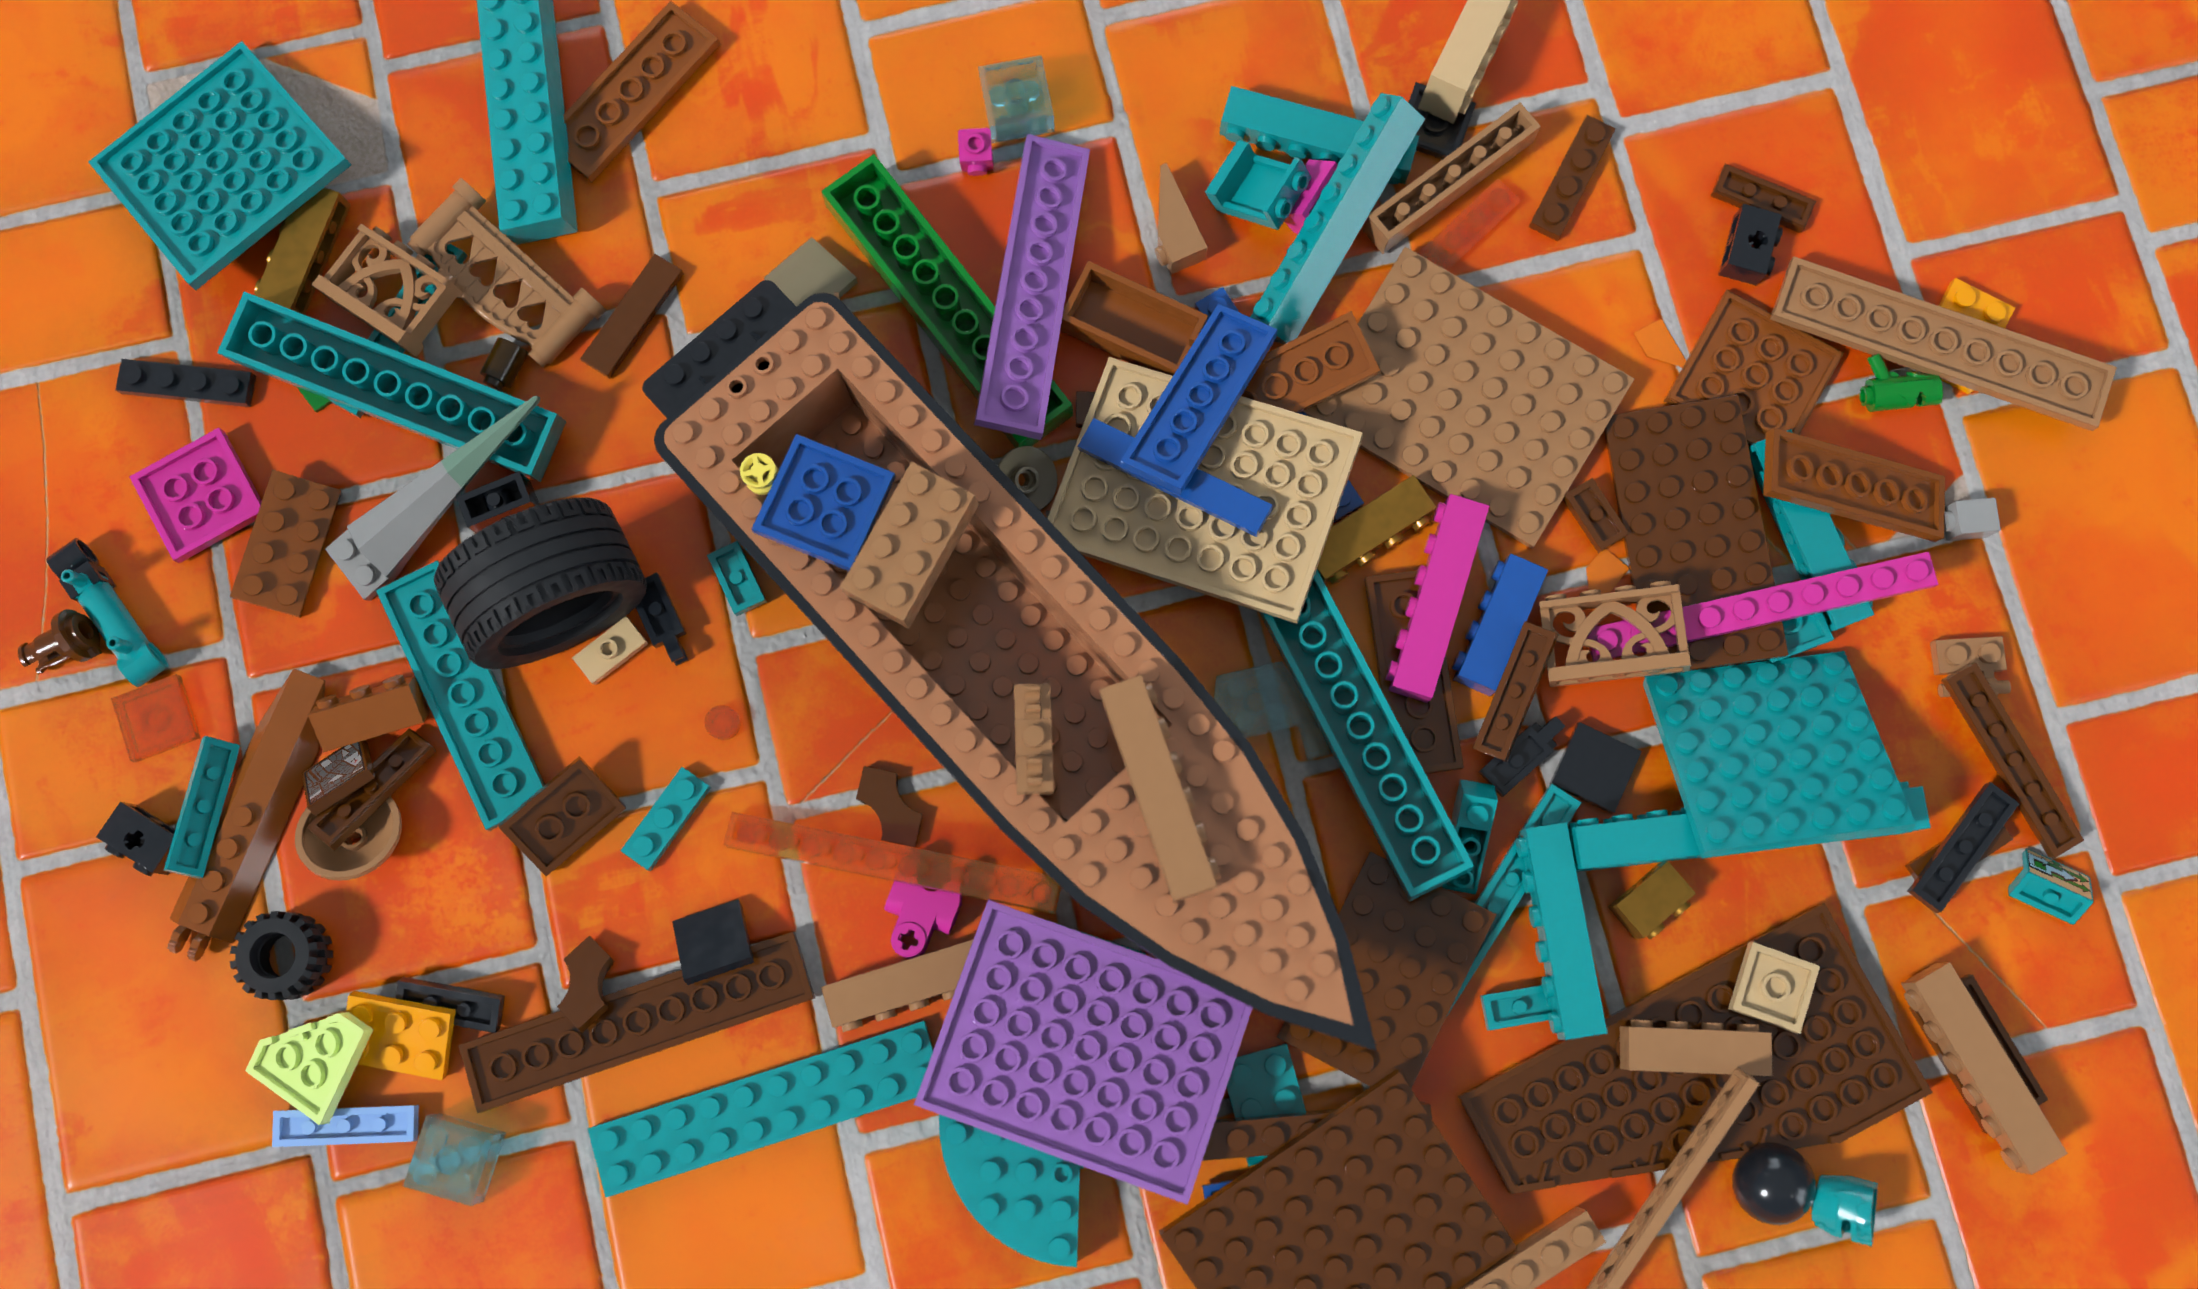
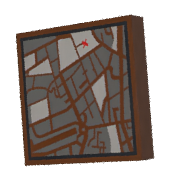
M365 740L339 748L302 772L307 808L315 816L374 779L375 774L369 747Z

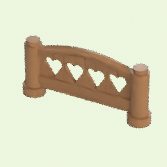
M460 178L452 186L454 191L409 237L411 240L407 245L417 254L422 256L430 255L438 269L442 268L457 279L454 285L464 293L461 298L490 324L513 338L530 345L532 350L528 355L544 368L547 363L550 365L594 317L598 320L607 310L583 288L572 297L478 211L486 200ZM473 237L470 258L467 263L459 264L456 255L447 253L449 243ZM497 259L494 281L491 285L484 286L481 284L480 277L471 275L473 265ZM522 281L518 303L515 307L508 308L505 305L504 299L496 298L495 290L497 287ZM546 303L542 326L539 329L532 330L529 327L528 321H523L519 318V312L523 308Z

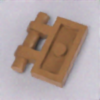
M2003 636L1946 639L1930 642L1934 676H1949L1967 664L1976 662L1996 696L1998 694L2010 693V681H1997L1994 676V672L2007 670ZM1939 684V696L1951 697L1944 684Z

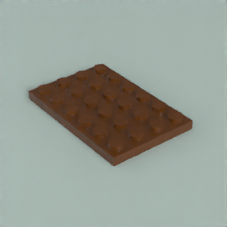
M1370 851L1338 915L1349 940L1376 1050H1371L1286 1021L1277 1038L1370 1087L1397 1069L1409 1087L1412 1088L1497 914L1441 886L1409 901L1388 860Z

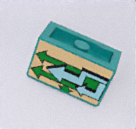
M2028 848L2022 853L2023 870L2008 886L2009 896L2072 925L2079 920L2094 902L2089 876Z

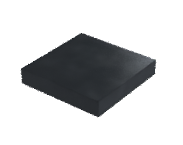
M1416 82L1408 103L1425 118L1416 134L1420 136L1416 151L1444 159L1462 145L1476 102L1471 101L1465 115L1459 112L1454 124L1447 120L1430 114V112L1419 109L1426 85Z
M1578 722L1549 784H1553L1561 790L1611 814L1615 813L1642 751Z
M739 899L672 921L683 980L687 985L754 963L744 912Z

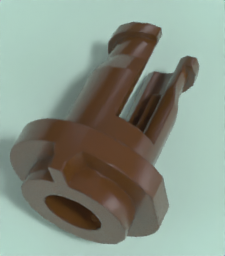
M63 610L53 616L50 630L37 636L33 642L29 644L23 643L18 647L19 660L24 667L38 661L37 674H41L47 667L58 665L69 658L79 662L88 661L102 653L99 644V631L87 616L74 610Z

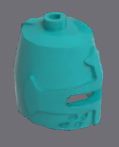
M1821 1175L1816 1185V1194L1811 1206L1814 1225L1839 1238H1843V1234L1846 1232L1851 1233V1241L1872 1247L1878 1183L1853 1176Z

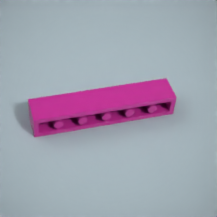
M1453 494L1448 496L1445 503L1439 502L1433 521L1438 522V527L1435 534H1429L1424 548V553L1429 554L1426 566H1419L1414 584L1419 585V590L1416 598L1410 597L1405 611V616L1410 617L1407 629H1400L1395 648L1400 649L1397 662L1391 660L1385 680L1391 681L1388 691L1428 703L1433 698L1489 505Z

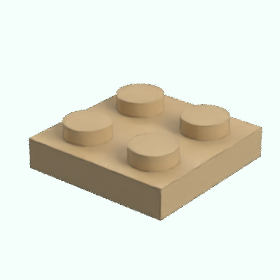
M1748 942L1728 1009L1793 1033H1801L1820 966L1755 942Z

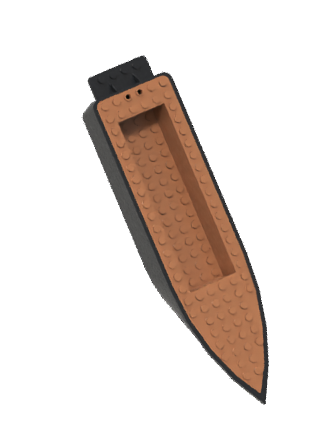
M763 280L644 381L642 385L644 394L667 418L659 425L654 437L655 448L663 460L1002 832L1076 902L1167 966L1265 1015L1371 1050H1376L1349 940L1305 834L1251 744L1186 664L840 299L832 294L817 293L811 295L796 307L774 282ZM798 434L894 472L896 478L875 524L911 461L973 493L979 506L908 629L847 596L840 586L849 571L753 533L752 527L767 495L753 493L744 483L740 475V467L747 456L754 453L768 455L779 470L795 435ZM1142 675L1145 684L1151 682L1158 703L1152 706L1157 719L1164 717L1171 737L1165 739L1169 753L1176 751L1183 769L1182 773L1177 774L1182 788L1186 786L1190 788L1196 806L1190 809L1194 823L1202 822L1208 839L1207 843L1202 844L1207 858L1214 856L1221 878L1215 879L1216 889L1173 903L1100 697L1099 689ZM1050 683L1054 794L1017 795L1014 684Z

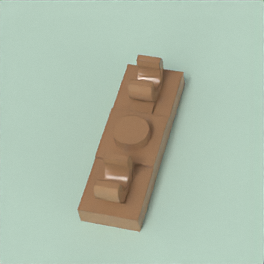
M1050 683L1014 684L1017 795L1054 794Z

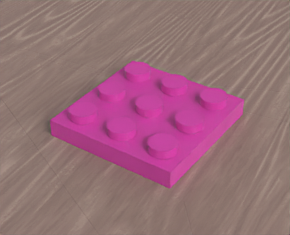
M219 427L129 476L173 561L177 563L183 562L255 522L262 502L225 431Z

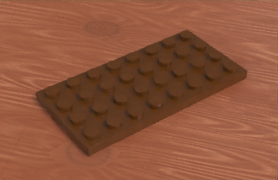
M1739 395L1613 415L1604 429L1620 520L1630 533L1624 537V544L1632 585L1636 586V589L1650 588L1651 583L1658 581H1671V585L1679 584L1682 607L1774 587L1775 582ZM1661 601L1649 603L1647 606V611L1651 614L1670 610L1668 605ZM1782 621L1687 642L1691 661L1690 671L1788 656ZM1677 645L1667 647L1670 654L1678 653Z

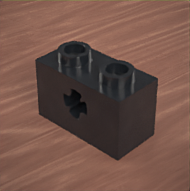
M1743 204L1733 216L1718 275L1755 286L1764 276H1769L1775 264V257L1771 256L1773 247L1778 245L1783 232V228L1779 227L1782 214Z
M520 471L456 497L467 527L475 533L505 517L540 505L531 481Z
M120 801L96 836L107 844L105 850L119 858H124L125 856L135 862L133 868L145 875L152 876L154 873L168 875L170 873L164 871L175 829L138 805Z

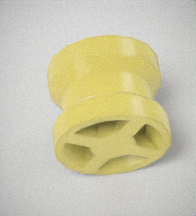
M754 453L747 456L740 467V475L744 483L753 493L758 495H767L779 471L773 460L768 455L762 453Z

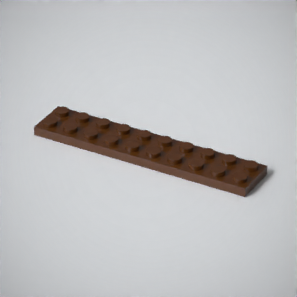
M790 932L752 945L754 963L687 985L683 980L681 969L605 995L603 999L609 1009L583 1033L561 1011L460 1044L459 1049L477 1113L815 999L796 933Z

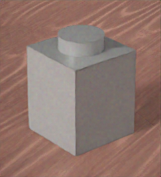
M1996 498L1955 501L1945 507L1944 532L1946 533L1947 541L1987 538L2001 531Z

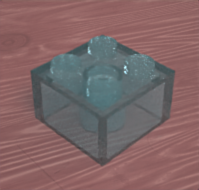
M1042 55L978 67L988 127L991 130V143L1023 138L1027 134L1040 135L1055 132L1054 114Z
M441 1113L426 1115L403 1186L469 1206L484 1202L506 1132Z

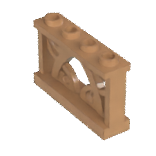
M360 224L357 228L359 233L323 277L319 274L311 285L331 301L417 357L424 348L421 344L456 297L460 299L464 293L454 285L457 279L444 269L440 268L436 272L433 270L435 265L420 254L414 258L412 256L414 252L398 240L392 244L390 242L392 238L380 228L375 226L371 230ZM373 248H378L379 255L372 259V256L369 254ZM390 254L396 257L397 259L389 260ZM366 258L368 266L363 268L362 262ZM416 271L424 276L417 279ZM401 273L404 288L403 299L391 298L385 300L372 310L377 299V287L373 280ZM366 284L368 287V293L364 297L359 298V294L362 291L366 290V288L363 287ZM428 285H436L437 289L432 295L429 292L424 293ZM429 298L426 303L418 304V299L425 300ZM393 307H401L400 310L397 309V308H394V309H395L394 315L391 316V317H388V312H389V310H390L391 308H393Z
M1658 581L1651 583L1650 588L1636 589L1634 585H1625L1615 588V592L1601 594V590L1597 589L1581 592L1579 597L1566 598V594H1553L1546 596V601L1539 602L1542 628L1557 633L1559 636L1556 642L1570 645L1566 664L1561 667H1556L1553 648L1547 663L1550 687L1690 671L1691 661L1679 584L1671 585V581ZM1661 601L1668 605L1671 615L1664 624L1654 628L1650 623L1658 619L1660 611L1651 614L1647 611V606L1649 603ZM1638 603L1636 611L1626 606V604ZM1596 608L1586 618L1583 610ZM1568 612L1575 616L1573 623L1566 624L1563 622L1567 630L1576 632L1573 638L1562 636L1554 629L1553 621L1560 613ZM1609 614L1624 619L1641 632L1627 641L1622 651L1621 660H1613L1610 652L1604 645L1595 640L1587 639L1592 630ZM1675 626L1678 653L1670 654L1660 634ZM1647 639L1649 643L1640 645L1646 649V654L1641 657L1636 656L1632 651L1633 646ZM1583 646L1599 651L1600 658L1595 662H1589L1586 656L1591 651H1581Z

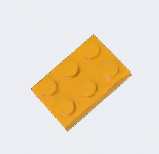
M1957 278L1950 282L1939 304L1940 307L2004 329L2015 310V307ZM1941 379V381L1967 394H1970L1974 391L1972 389Z
M353 991L348 995L346 1012L351 1013L374 1029L357 1063L358 1065L443 1080L448 1075L455 1009Z

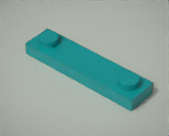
M208 736L202 738L164 871L198 879L203 878L241 745Z

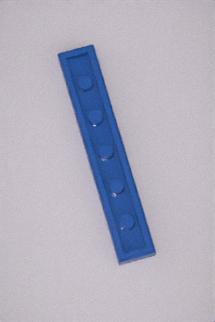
M1093 418L1077 446L1080 451L1255 537L1259 535L1273 509L1272 504L1198 468L1182 495L1121 467L1120 461L1134 440V437Z

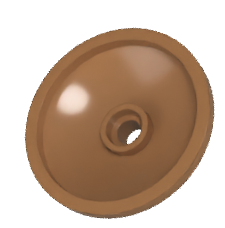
M390 796L334 851L307 828L318 815L315 816L306 808L296 827L295 847L300 860L314 874L330 880L355 879L381 866L393 853L401 836V813L397 804ZM361 838L359 842L352 845L355 839Z

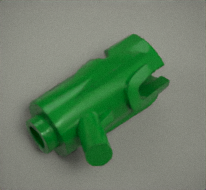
M1879 353L1867 358L1876 378L1866 381L1865 386L1860 388L1859 397L1862 406H1866L1868 411L1905 409L1915 405L1919 407L1939 405L1942 402L1943 385L1939 375L1906 372L1905 376H1899L1896 372L1888 371Z

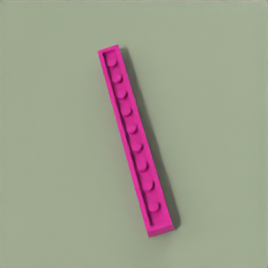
M1928 551L1682 607L1687 642L1936 587L1938 581L1930 553ZM1671 611L1660 612L1658 619L1650 624L1654 628L1664 624L1669 619ZM1623 620L1595 627L1587 639L1595 640L1604 645L1610 652L1612 659L1622 657V651L1627 641L1641 632ZM1675 626L1660 634L1667 647L1677 645ZM1644 639L1636 643L1632 648L1633 653L1647 652L1640 645L1649 643L1648 640ZM1589 647L1592 662H1595L1600 658V653L1596 649Z

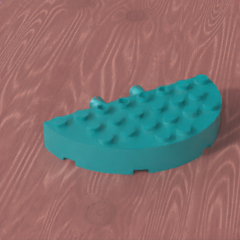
M939 1114V1135L947 1172L956 1192L973 1217L991 1235L1025 1256L1058 1266L1077 1267L1080 1169L1084 1167Z

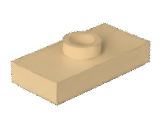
M625 616L573 656L572 659L589 681L596 685L648 645V642L630 619Z

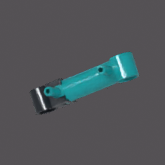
M75 538L46 558L49 567L60 578L59 582L70 598L80 603L106 641L107 647L117 657V666L130 683L136 687H141L169 667L165 656L147 639L113 588L116 585L105 568L98 565L99 561L96 555L82 540Z

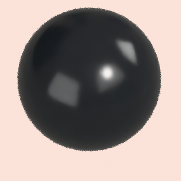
M1764 1143L1751 1147L1742 1158L1738 1159L1733 1170L1732 1187L1738 1203L1748 1215L1762 1223L1786 1225L1795 1222L1803 1217L1813 1204L1816 1194V1181L1813 1170L1799 1152L1786 1145Z

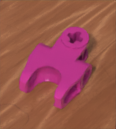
M913 850L902 871L895 878L884 909L886 912L899 916L891 936V944L897 954L907 959H912L925 953L934 930L950 935L962 906L963 889L968 872L966 869L957 866L946 887L935 892L927 891L921 886L919 879L925 855ZM911 932H915L914 938L918 940L917 946L911 945L908 950H905L906 944L901 941L902 937L910 936Z

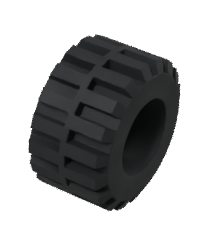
M271 911V914L263 913L256 916L257 921L249 920L243 925L246 932H238L234 939L238 940L239 943L237 946H231L230 954H235V960L230 961L231 969H237L238 973L233 977L237 983H245L242 987L245 992L255 993L254 997L260 999L294 1000L301 998V995H309L314 992L312 986H321L325 981L321 976L322 973H329L332 965L327 964V959L333 958V950L327 949V945L332 943L330 936L322 935L326 929L322 924H315L316 919L310 916L282 911ZM287 936L294 945L295 959L291 968L284 975L278 976L270 965V951L278 939Z

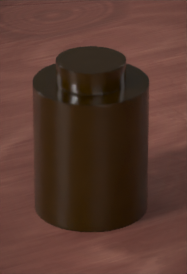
M498 337L480 371V374L485 377L483 382L499 391H502L503 387L511 388L528 352L519 345Z

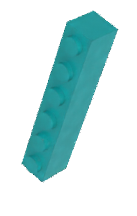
M1231 86L1221 119L1219 135L1225 136L1226 139L1236 143L1238 140L1256 144L1258 148L1265 151L1278 150L1286 152L1292 158L1335 161L1338 164L1364 121ZM1415 135L1388 184L1406 183L1420 136Z
M1766 439L1749 447L1753 473L1762 494L1764 488ZM1763 495L1800 579H1809L1857 568L1855 562L1848 557L1844 548V536L1838 528H1835L1830 516L1831 513ZM1870 601L1822 613L1832 632L1873 616V602Z
M1567 822L1520 830V837L1516 838V849L1519 858H1524L1526 872L1522 873L1524 890L1526 893L1531 894L1533 906L1529 907V919L1532 927H1537L1539 941L1535 942L1536 956L1539 963L1544 964L1546 977H1542V988L1545 997L1550 998L1553 1011L1548 1013L1550 1029L1553 1034L1557 1033L1559 1040L1607 1034Z

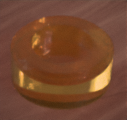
M719 705L713 707L705 717V728L715 739L729 740L740 729L739 715L728 706Z

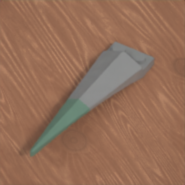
M533 396L347 526L348 529L325 548L364 600L371 601L378 595L377 589L392 583L397 578L433 527L456 500V497L460 495L490 457L539 404L540 397Z

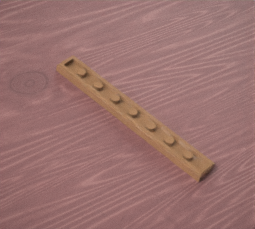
M1739 1067L1734 1070L1586 1289H1620L1759 1086L1760 1083Z

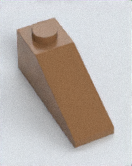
M1167 163L1160 167L1158 242L1155 254L1160 265H1166L1170 274H1174L1206 260L1208 247Z

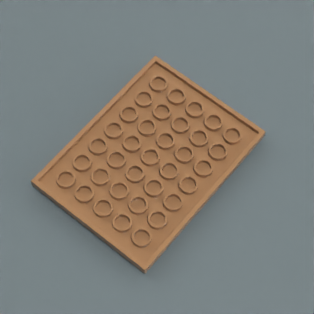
M1404 247L1358 322L1381 373L1304 412L1309 417L1363 432L1360 449L1408 477L1415 475L1420 484L1447 499L1450 494L1489 505L1485 522L1532 549L1635 378L1409 248Z

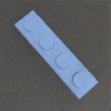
M419 1105L336 1108L330 1123L322 1125L317 1124L299 1110L273 1111L272 1147L418 1141Z

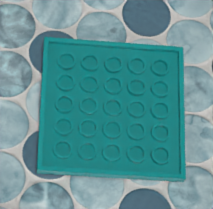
M242 41L89 161V164L171 264L195 290L199 289L351 166L350 162Z
M1845 651L1785 658L1771 664L1769 661L1645 676L1643 687L1702 859L1913 831L1916 825L1915 819Z

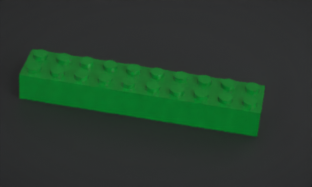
M872 154L821 191L825 205L978 400L995 306L875 154ZM1053 379L1042 438L1073 416V404ZM1003 432L1015 448L1022 446L1032 447L1040 441L1030 437Z

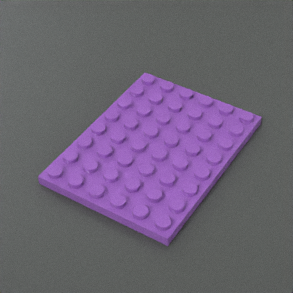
M988 900L914 1105L1188 1204L1252 1008L1167 966L1158 959Z

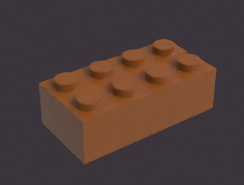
M1088 261L1064 307L1060 331L1131 364L1173 376L1206 324L1208 315Z

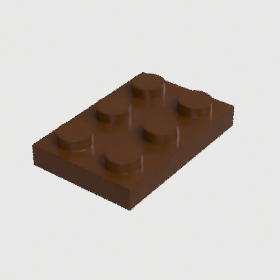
M579 756L499 823V829L547 876L626 809V805Z

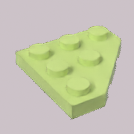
M349 1012L337 1013L326 1019L308 1023L288 1030V1032L260 1040L245 1071L317 1124H328L374 1029Z

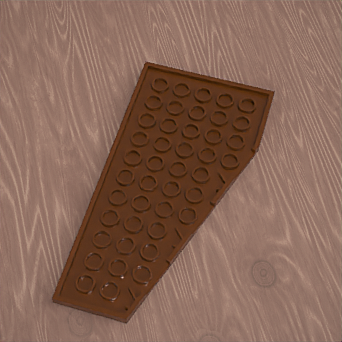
M1825 903L1749 941L1820 966L1801 1033H1793L1728 1009L1748 945L1747 942L1606 1017L1607 1034L1563 1040L1459 1095L1458 1098L1507 1191L1510 1194L1553 1188L1560 1185L1668 1169L1732 1075L1620 1069V1026L1631 1027V1020H1653V1028H1666V1021L1688 1022V1029L1702 1030V1022L1724 1023V1031H1737V1024L1759 1025V1032H1772V1076L1751 1075L1760 1083L1707 1162L1742 1158L1751 1147L1764 1143H1779L1793 1149L1828 1143H1840L1932 1094V1091Z

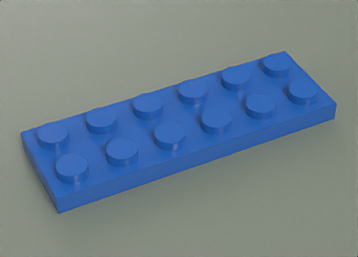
M1218 303L1120 461L1121 467L1182 495L1277 338V329Z

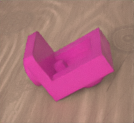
M989 128L960 129L958 131L959 162L962 172L968 171V175L980 176L987 174V170H994L991 130Z

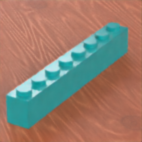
M1380 93L1377 100L1374 101L1369 114L1355 133L1354 139L1345 155L1338 162L1331 179L1323 188L1317 203L1306 217L1296 239L1289 246L1282 263L1272 275L1265 292L1254 306L1250 317L1277 329V338L1274 342L1284 345L1299 336L1424 122L1425 118L1402 96Z

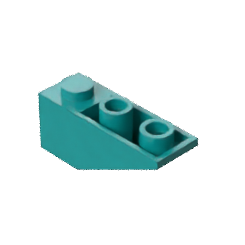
M1463 779L1459 781L1451 823L1470 856L1474 868L1472 871L1442 885L1445 889L1471 894L1477 893L1498 803L1495 787L1491 784Z

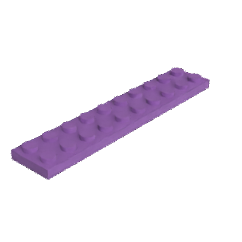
M1031 134L1026 136L974 425L1038 440L1042 438L1090 149Z

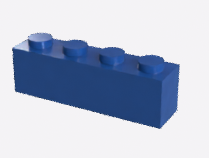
M1510 554L1504 562L1500 560L1497 562L1491 575V579L1496 580L1491 592L1488 590L1484 592L1478 605V609L1483 610L1478 622L1474 620L1471 622L1465 635V639L1469 640V644L1465 652L1461 650L1458 652L1452 665V669L1456 670L1453 678L1454 681L1487 696H1491L1496 692L1524 621L1526 622L1548 569L1514 554Z

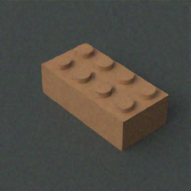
M911 461L840 586L842 591L854 600L909 629L978 508L979 503L976 496Z

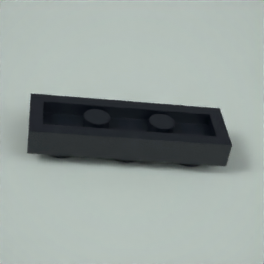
M402 977L398 980L396 999L455 1009V1026L496 1033L501 1028L504 995Z

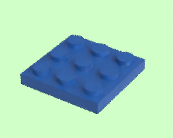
M796 434L754 522L752 531L755 534L849 571L872 531L896 478L895 473Z

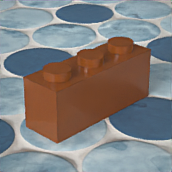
M396 675L384 680L381 686L371 688L370 685H363L349 692L350 695L337 698V695L321 698L316 701L317 705L308 714V717L324 753L423 723L430 711L415 675L404 678L403 675Z

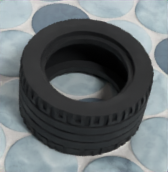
M589 497L568 498L534 506L483 528L450 551L439 563L434 576L435 587L470 661L485 669H502L524 665L572 648L598 635L627 616L640 604L647 588V581L611 508L601 500Z

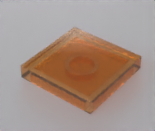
M175 674L111 698L131 762H139L200 738L180 675Z

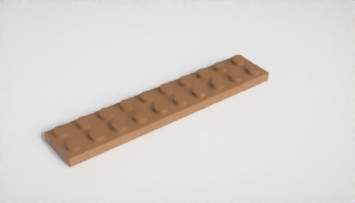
M1793 257L1789 262L1770 320L1871 355L1879 353L1885 360L1926 374L1939 375L1943 380L2090 431L2099 427L2117 367L1797 257Z

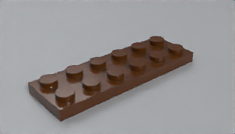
M1418 570L1367 576L1364 581L1381 691L1425 774L1463 769L1446 654L1433 698L1428 703L1388 691L1391 681L1385 680L1391 660L1397 662L1400 649L1395 648L1400 629H1407L1410 617L1405 616V611L1410 597L1416 598L1419 590V585L1414 584Z

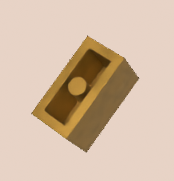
M1668 861L1658 863L1610 904L1608 908L1635 939L1645 938L1646 936L1648 939H1652L1665 928L1662 922L1671 914L1677 917L1691 906L1688 900L1696 893Z

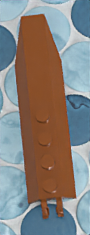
M293 669L257 726L227 791L204 876L200 879L188 877L169 918L179 925L171 935L167 947L170 952L175 954L180 952L192 930L199 933L193 938L187 956L195 962L201 959L211 938L230 943L234 942V938L242 925L304 787L302 772L314 765L319 754L320 743L308 714L317 705L316 701L324 698L325 680Z

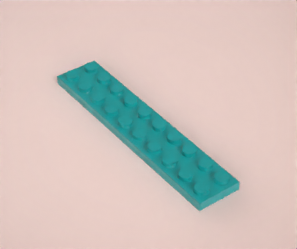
M918 1022L588 1128L605 1198L916 1098L934 1050L926 1022Z

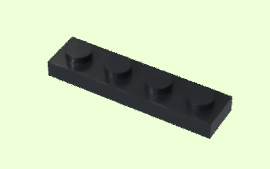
M121 359L115 390L126 395L251 407L256 375L246 371Z
M1992 782L1985 783L1907 892L1935 913H1941L2020 803Z

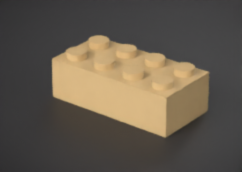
M1467 0L1430 75L1419 109L1430 112V114L1447 120L1454 124L1459 112L1465 115L1476 88L1478 89L1486 68L1497 50L1501 37L1506 32L1519 1Z

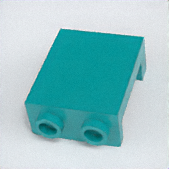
M1238 140L1205 193L1217 211L1279 230L1284 220L1290 215L1301 193L1307 188L1312 177L1302 159L1295 157L1291 164L1256 155L1248 142Z

